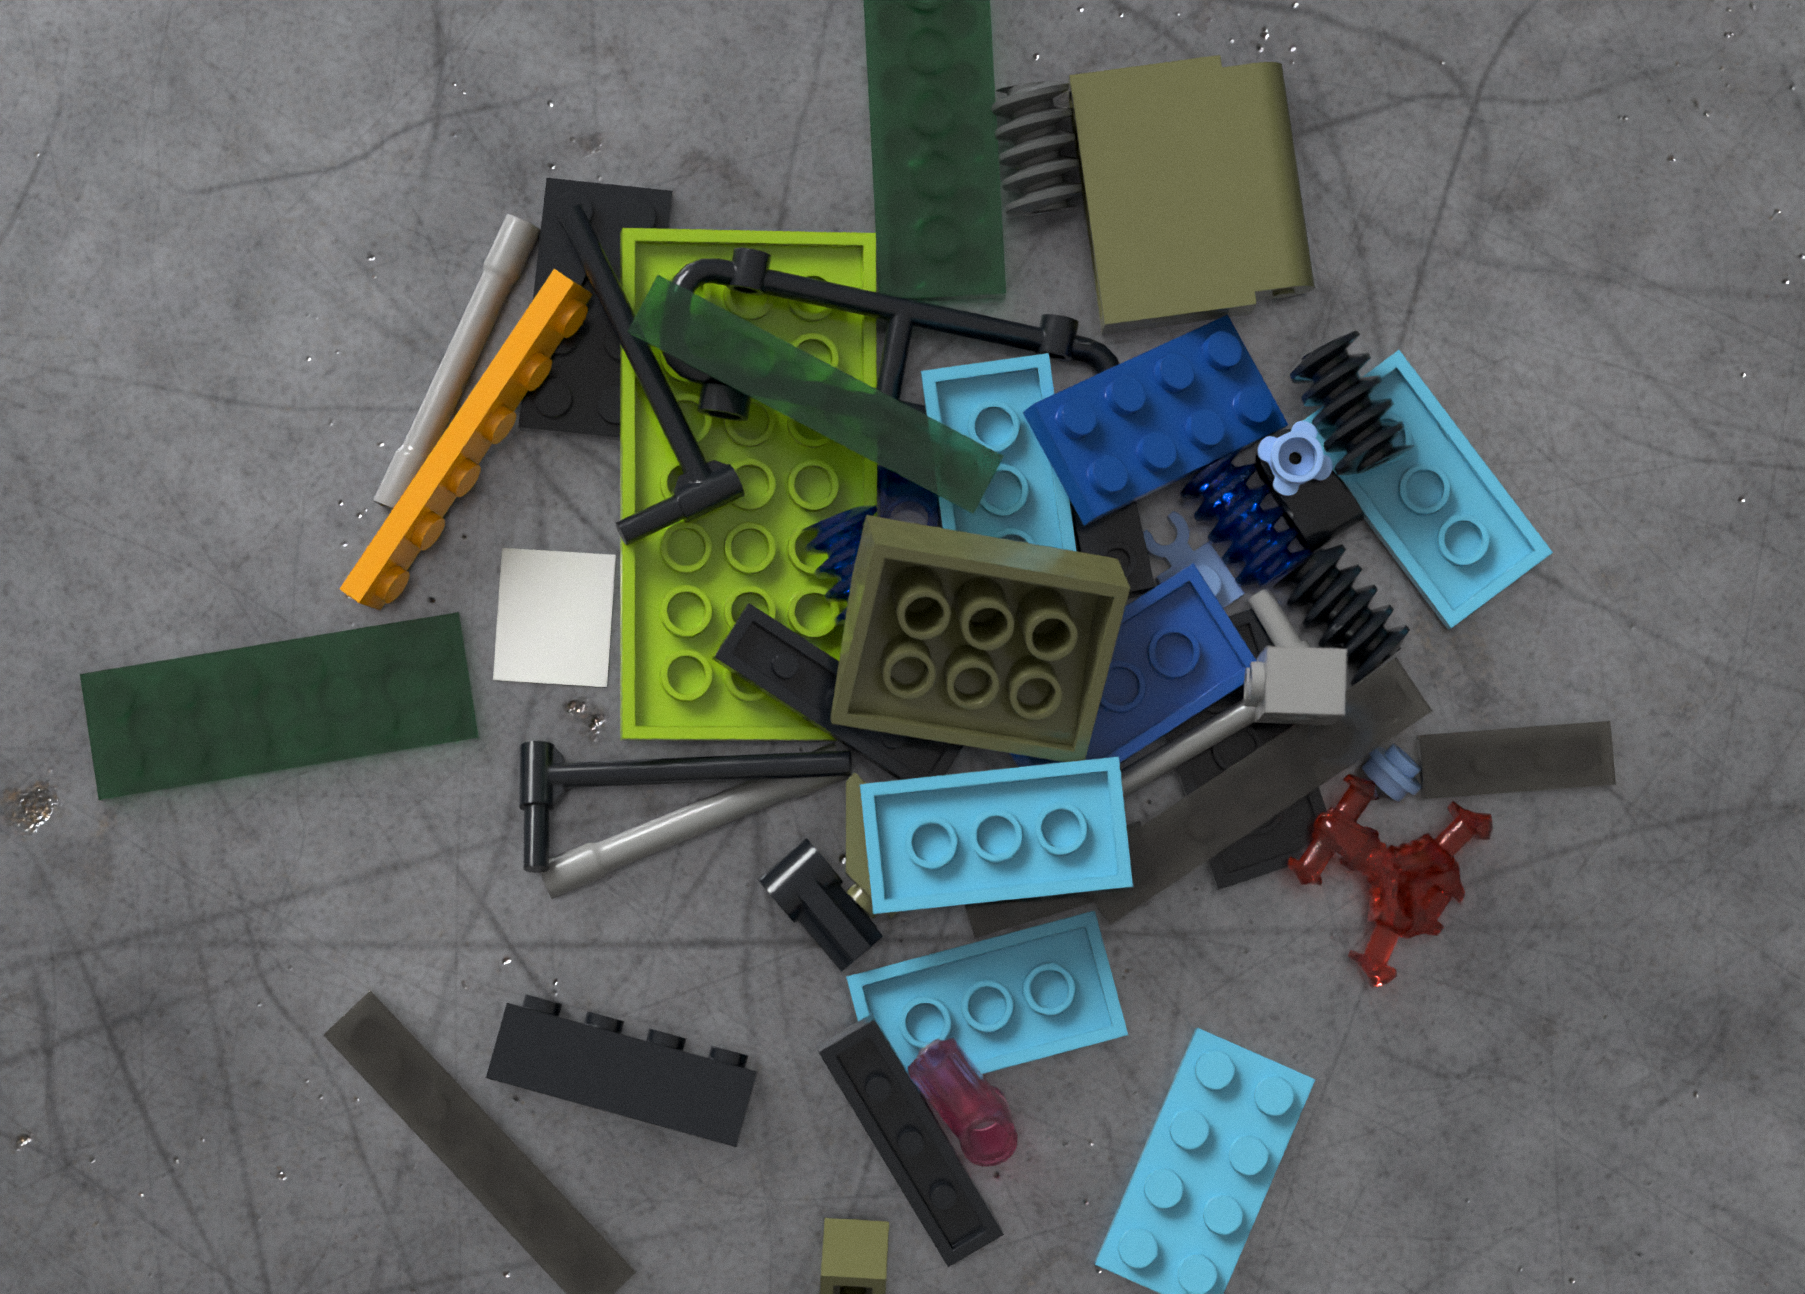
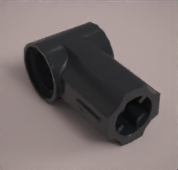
M807 838L757 879L794 923L797 921L801 923L841 972L883 937L877 930L878 927L840 886L843 883L842 879Z

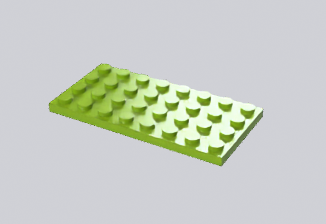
M622 228L620 232V285L707 463L716 460L727 465L731 464L739 477L745 495L688 523L684 520L678 521L628 546L624 544L620 537V740L838 741L712 658L746 605L750 603L839 661L852 574L866 515L877 517V421L753 395L747 421L726 420L702 414L697 411L702 385L680 377L667 364L660 348V328L667 292L673 277L686 264L701 258H720L732 261L734 248H749L770 254L772 257L769 269L876 292V233ZM714 283L704 284L694 292L685 334V344L694 356L875 395L877 384L876 318L765 294L752 295L740 293L727 288V286ZM620 344V520L671 497V491L674 490L678 477L684 473Z

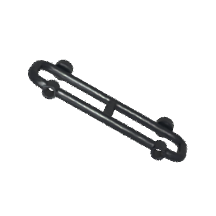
M734 248L732 261L720 258H701L686 264L673 277L668 289L660 328V348L667 364L680 377L702 385L697 411L708 416L733 421L748 420L753 395L929 432L925 405L900 400L913 326L1035 352L1037 355L1049 353L1050 359L1084 362L1091 365L1097 374L1119 364L1117 357L1106 345L1091 338L1077 335L1079 321L1070 317L1043 314L1040 327L822 281L771 270L769 267L772 256L766 252L749 248ZM714 283L727 286V288L740 293L752 295L765 294L887 320L888 324L875 395L694 356L685 344V334L694 292L704 284Z

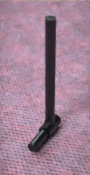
M578 204L564 210L558 216L684 473L678 477L675 488L671 491V497L615 523L621 539L628 546L678 521L684 520L688 523L743 497L745 494L739 477L731 464L727 465L716 460L707 463L582 205Z
M545 741L524 742L520 745L519 808L524 811L523 869L533 873L549 870L550 811L565 796V788L851 776V751L565 763L564 756L555 748L553 743Z

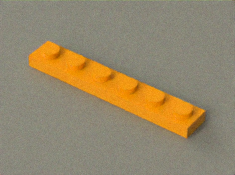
M556 269L551 272L340 587L341 591L358 603L377 610H381L385 603L393 602L402 593L410 577V573L407 570L421 550H427L437 541L445 526V519L443 517L456 497L464 496L474 486L481 472V467L478 464L491 445L500 443L511 431L516 421V413L514 411L527 391H533L542 384L552 366L550 357L564 337H571L584 322L588 312L586 304L593 295L591 292Z

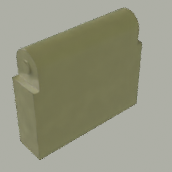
M1216 55L1069 75L1068 83L1070 89L1067 90L1069 107L1073 109V115L1070 117L1073 133H1076L1077 138L1074 144L1076 158L1080 160L1078 172L1080 183L1083 184L1084 189L1081 193L1102 335L1214 320L1227 314L1229 317L1251 315L1257 304L1256 301L1299 295L1315 289L1281 63L1258 62L1222 67L1221 57Z

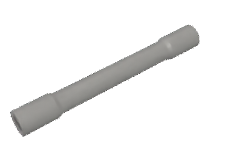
M506 215L484 262L483 274L405 441L395 452L373 499L377 504L393 510L443 435L513 284L518 281L540 235L541 230L533 224L516 216Z
M833 742L811 752L837 751V748ZM848 776L749 780L600 842L586 843L549 859V870L540 873L551 899L600 880L609 872L786 799L800 798L846 779Z

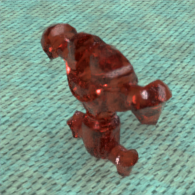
M1350 773L1343 779L1349 785V788L1335 808L1331 806L1326 813L1321 812L1316 817L1312 826L1314 828L1311 834L1312 842L1299 861L1290 856L1288 867L1295 873L1301 885L1313 884L1321 886L1322 877L1320 875L1335 855L1348 872L1360 871L1362 875L1368 876L1366 881L1370 885L1368 890L1370 901L1367 919L1376 924L1364 954L1350 950L1348 957L1361 967L1369 985L1373 988L1387 985L1397 977L1396 969L1387 963L1399 937L1410 939L1421 934L1439 936L1444 930V926L1438 921V918L1450 901L1461 905L1465 897V890L1460 880V866L1454 855L1472 837L1476 840H1490L1493 822L1490 813L1474 812L1452 801L1447 809L1454 820L1435 839L1429 833H1426L1409 843H1402L1399 846L1391 844L1386 847V843L1380 841L1379 833L1376 829L1367 826L1362 827L1357 823V820L1370 801L1380 799L1376 792L1375 782Z

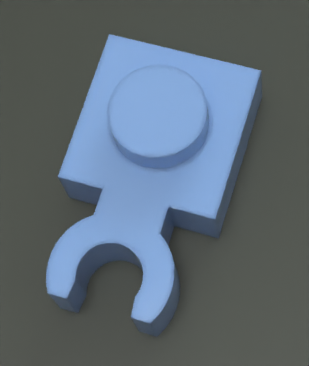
M1173 511L1167 516L1169 524L1176 533L1173 543L1160 545L1153 539L1152 534L1148 530L1143 532L1148 555L1155 559L1164 560L1169 567L1155 578L1159 585L1194 563L1223 609L1245 594L1209 541L1195 551L1192 550L1188 544V524L1179 513Z

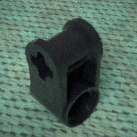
M1284 429L1274 433L1272 436L1278 438L1291 432V429ZM1258 452L1256 453L1255 469L1258 477L1278 505L1289 529L1309 554L1314 553L1364 520L1363 512L1355 497L1333 470L1325 480L1318 481L1312 479L1301 484L1294 495L1284 496L1273 488L1275 477L1269 464L1262 461L1258 456ZM1301 458L1294 463V465L1299 464Z

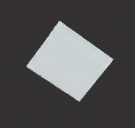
M502 548L493 680L607 687L616 555Z

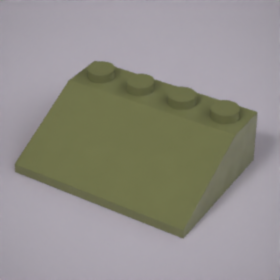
M866 515L850 586L831 712L832 724L1062 762L1085 760L1130 590L1118 558Z

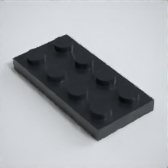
M546 178L533 299L554 269L593 295L586 304L588 312L580 328L571 337H564L550 357L552 366L545 380L535 390H528L521 400L519 429L521 431L620 441V342L558 215L572 206L582 205L620 283V232L622 228L670 229L673 203L672 191Z
M1249 609L1228 616L1257 660L1262 651L1271 645L1267 633L1253 609ZM1244 685L1164 735L1166 742L1172 741L1244 699ZM1254 722L1175 768L1216 890L1340 850L1298 724Z

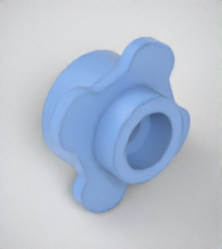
M1307 421L1296 422L1292 426L1291 432L1278 438L1273 436L1265 437L1258 446L1259 458L1269 464L1275 477L1273 488L1284 496L1294 495L1301 484L1312 479L1318 481L1325 480L1332 472V460L1330 457L1323 455V449L1316 439L1317 429ZM1293 452L1301 456V461L1297 465L1292 464L1289 460V456Z

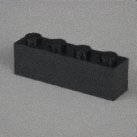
M525 994L522 1006L512 1003L506 1004L487 1071V1079L733 1147L738 1146L758 1071L745 1068L748 1055L712 1045L708 1057L683 1051L686 1038L650 1028L646 1040L621 1034L624 1021L587 1011L584 1023L559 1017L562 1004Z

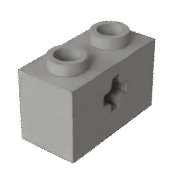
M1267 646L1257 657V662H1251L1250 668H1245L1244 706L1255 707V722L1333 725L1345 715L1347 649Z

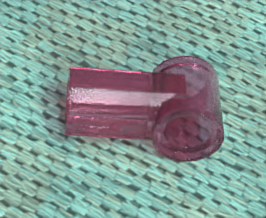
M937 1038L920 1049L916 1059L908 1066L909 1076L956 1135L965 1158L971 1163L982 1167L996 1166L1005 1162L1013 1155L1018 1145V1134L1005 1094L997 1087L991 1086L954 1038L948 1040ZM995 1122L992 1126L985 1129H975L981 1123Z

